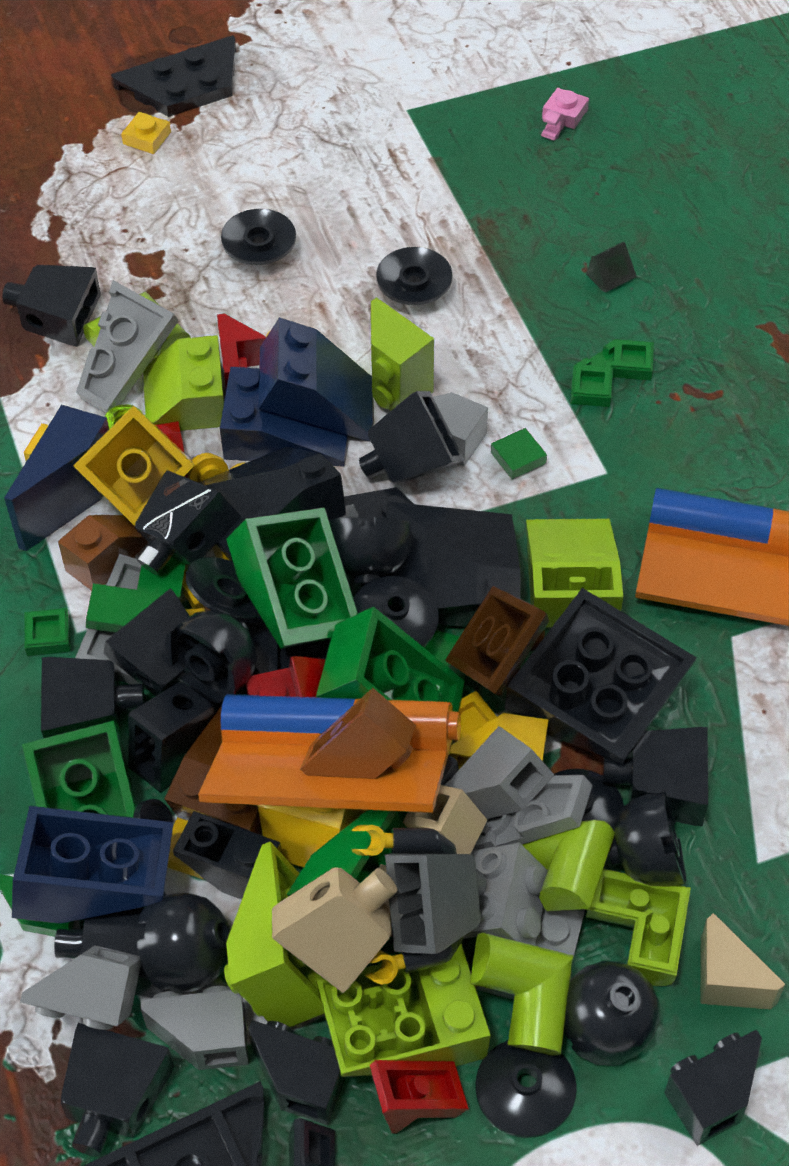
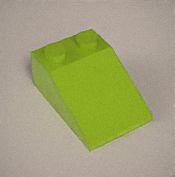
M270 841L263 844L260 848L227 939L228 964L224 967V974L231 991L235 994L239 993L251 1005L258 1017L263 1016L267 1021H277L291 1027L324 1014L316 980L323 977L272 938V908L288 897L286 894L300 873Z

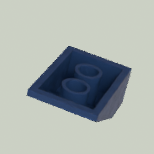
M279 317L260 346L258 409L370 442L367 432L373 426L372 376L317 329Z
M230 367L220 423L224 460L252 461L284 447H291L321 453L333 466L344 467L348 435L258 409L259 368Z
M61 404L4 497L19 549L29 550L101 500L103 495L73 465L109 430L107 417Z
M29 806L13 876L12 918L66 923L145 907L162 901L174 822Z

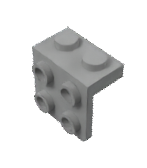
M520 842L472 850L471 854L475 858L476 869L482 872L485 877L486 890L479 897L481 917L479 926L466 934L464 939L477 937V934L486 933L535 946L537 936L541 930L543 910L539 895L548 870Z

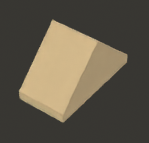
M713 913L707 918L701 936V1004L771 1010L778 1003L785 983Z

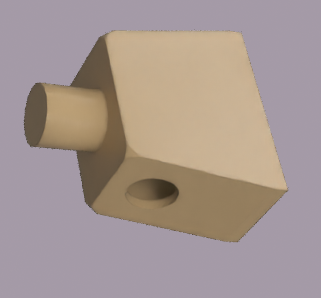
M332 868L272 908V938L344 993L391 935L389 908L385 902L397 892L396 884L385 871L379 868L375 869L361 883L342 868Z

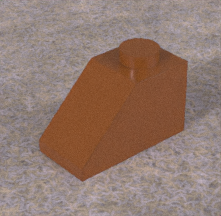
M88 515L58 541L65 571L91 591L93 583L105 585L108 582L119 554L136 558L150 544L124 515Z
M372 688L311 743L300 770L307 776L376 779L388 767L393 769L400 767L410 756L413 750L410 742L416 724Z

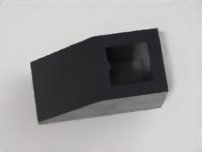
M193 811L173 849V853L177 858L219 891L241 900L261 846L271 841L281 854L282 851L281 843L196 811Z
M252 1020L248 1029L252 1049L280 1110L328 1126L346 1077L341 1076L332 1040L321 1036H316L312 1040L297 1035L291 1027L281 1022L268 1021L266 1024Z
M757 1029L743 1037L739 1033L730 1034L713 1047L714 1052L699 1060L696 1055H691L679 1061L671 1068V1074L664 1093L697 1146L741 1122L748 1106L762 1037Z

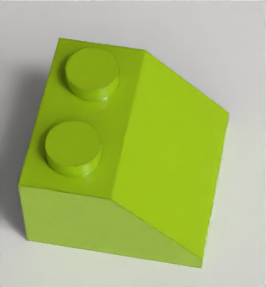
M374 298L371 301L372 397L380 407L392 411L398 404L416 391H430L431 394L434 392V338L379 298Z
M218 335L177 339L150 362L143 371L145 416L155 425L179 421L180 431L220 427L225 399Z

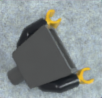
M359 825L354 827L352 831H366L371 836L370 846L367 849H352V852L355 854L374 856L381 853L384 848H391V853L385 855L386 870L397 887V892L389 899L394 952H400L401 954L391 956L380 949L370 963H377L382 960L381 968L377 972L368 973L365 976L382 985L392 982L398 970L404 969L407 974L449 962L463 941L464 936L477 928L481 920L479 897L486 890V880L482 872L476 869L473 855L457 854L455 844L431 828H392L391 833H384L380 827L375 825Z

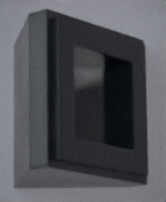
M302 1118L294 1119L289 1132V1166H335V1130Z

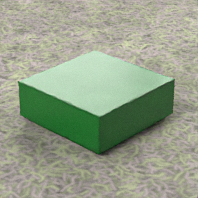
M526 428L491 443V454L512 480L547 463L546 452Z
M68 608L24 612L25 651L27 656L71 652L70 614Z

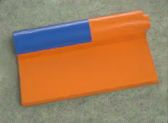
M656 488L635 598L789 626V511Z
M227 694L224 697L221 710L222 744L198 793L199 802L433 813L452 740L459 741L461 714L460 712L453 711L451 702L388 700L416 724L410 742L413 750L397 769L388 767L376 779L307 776L300 768L311 743L360 699Z

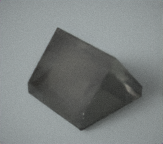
M620 242L591 257L586 275L603 292H608L637 277L625 242Z

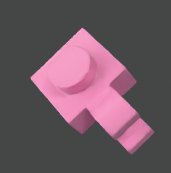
M557 88L543 106L542 119L547 125L541 136L555 141L564 126L575 129L588 110L589 98L569 90Z

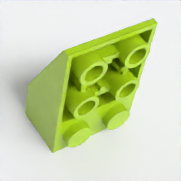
M610 519L526 520L530 604L547 613L549 623L546 627H553L582 588L621 611L623 603L621 566Z
M461 944L449 962L407 974L404 969L398 970L396 977L388 984H378L365 976L368 973L377 972L382 964L366 967L344 993L324 978L316 980L342 1077L372 1075L370 1064L375 1060L454 1061L455 1065L459 1066L482 1060L488 1054L491 1035L475 985L470 984L471 973Z

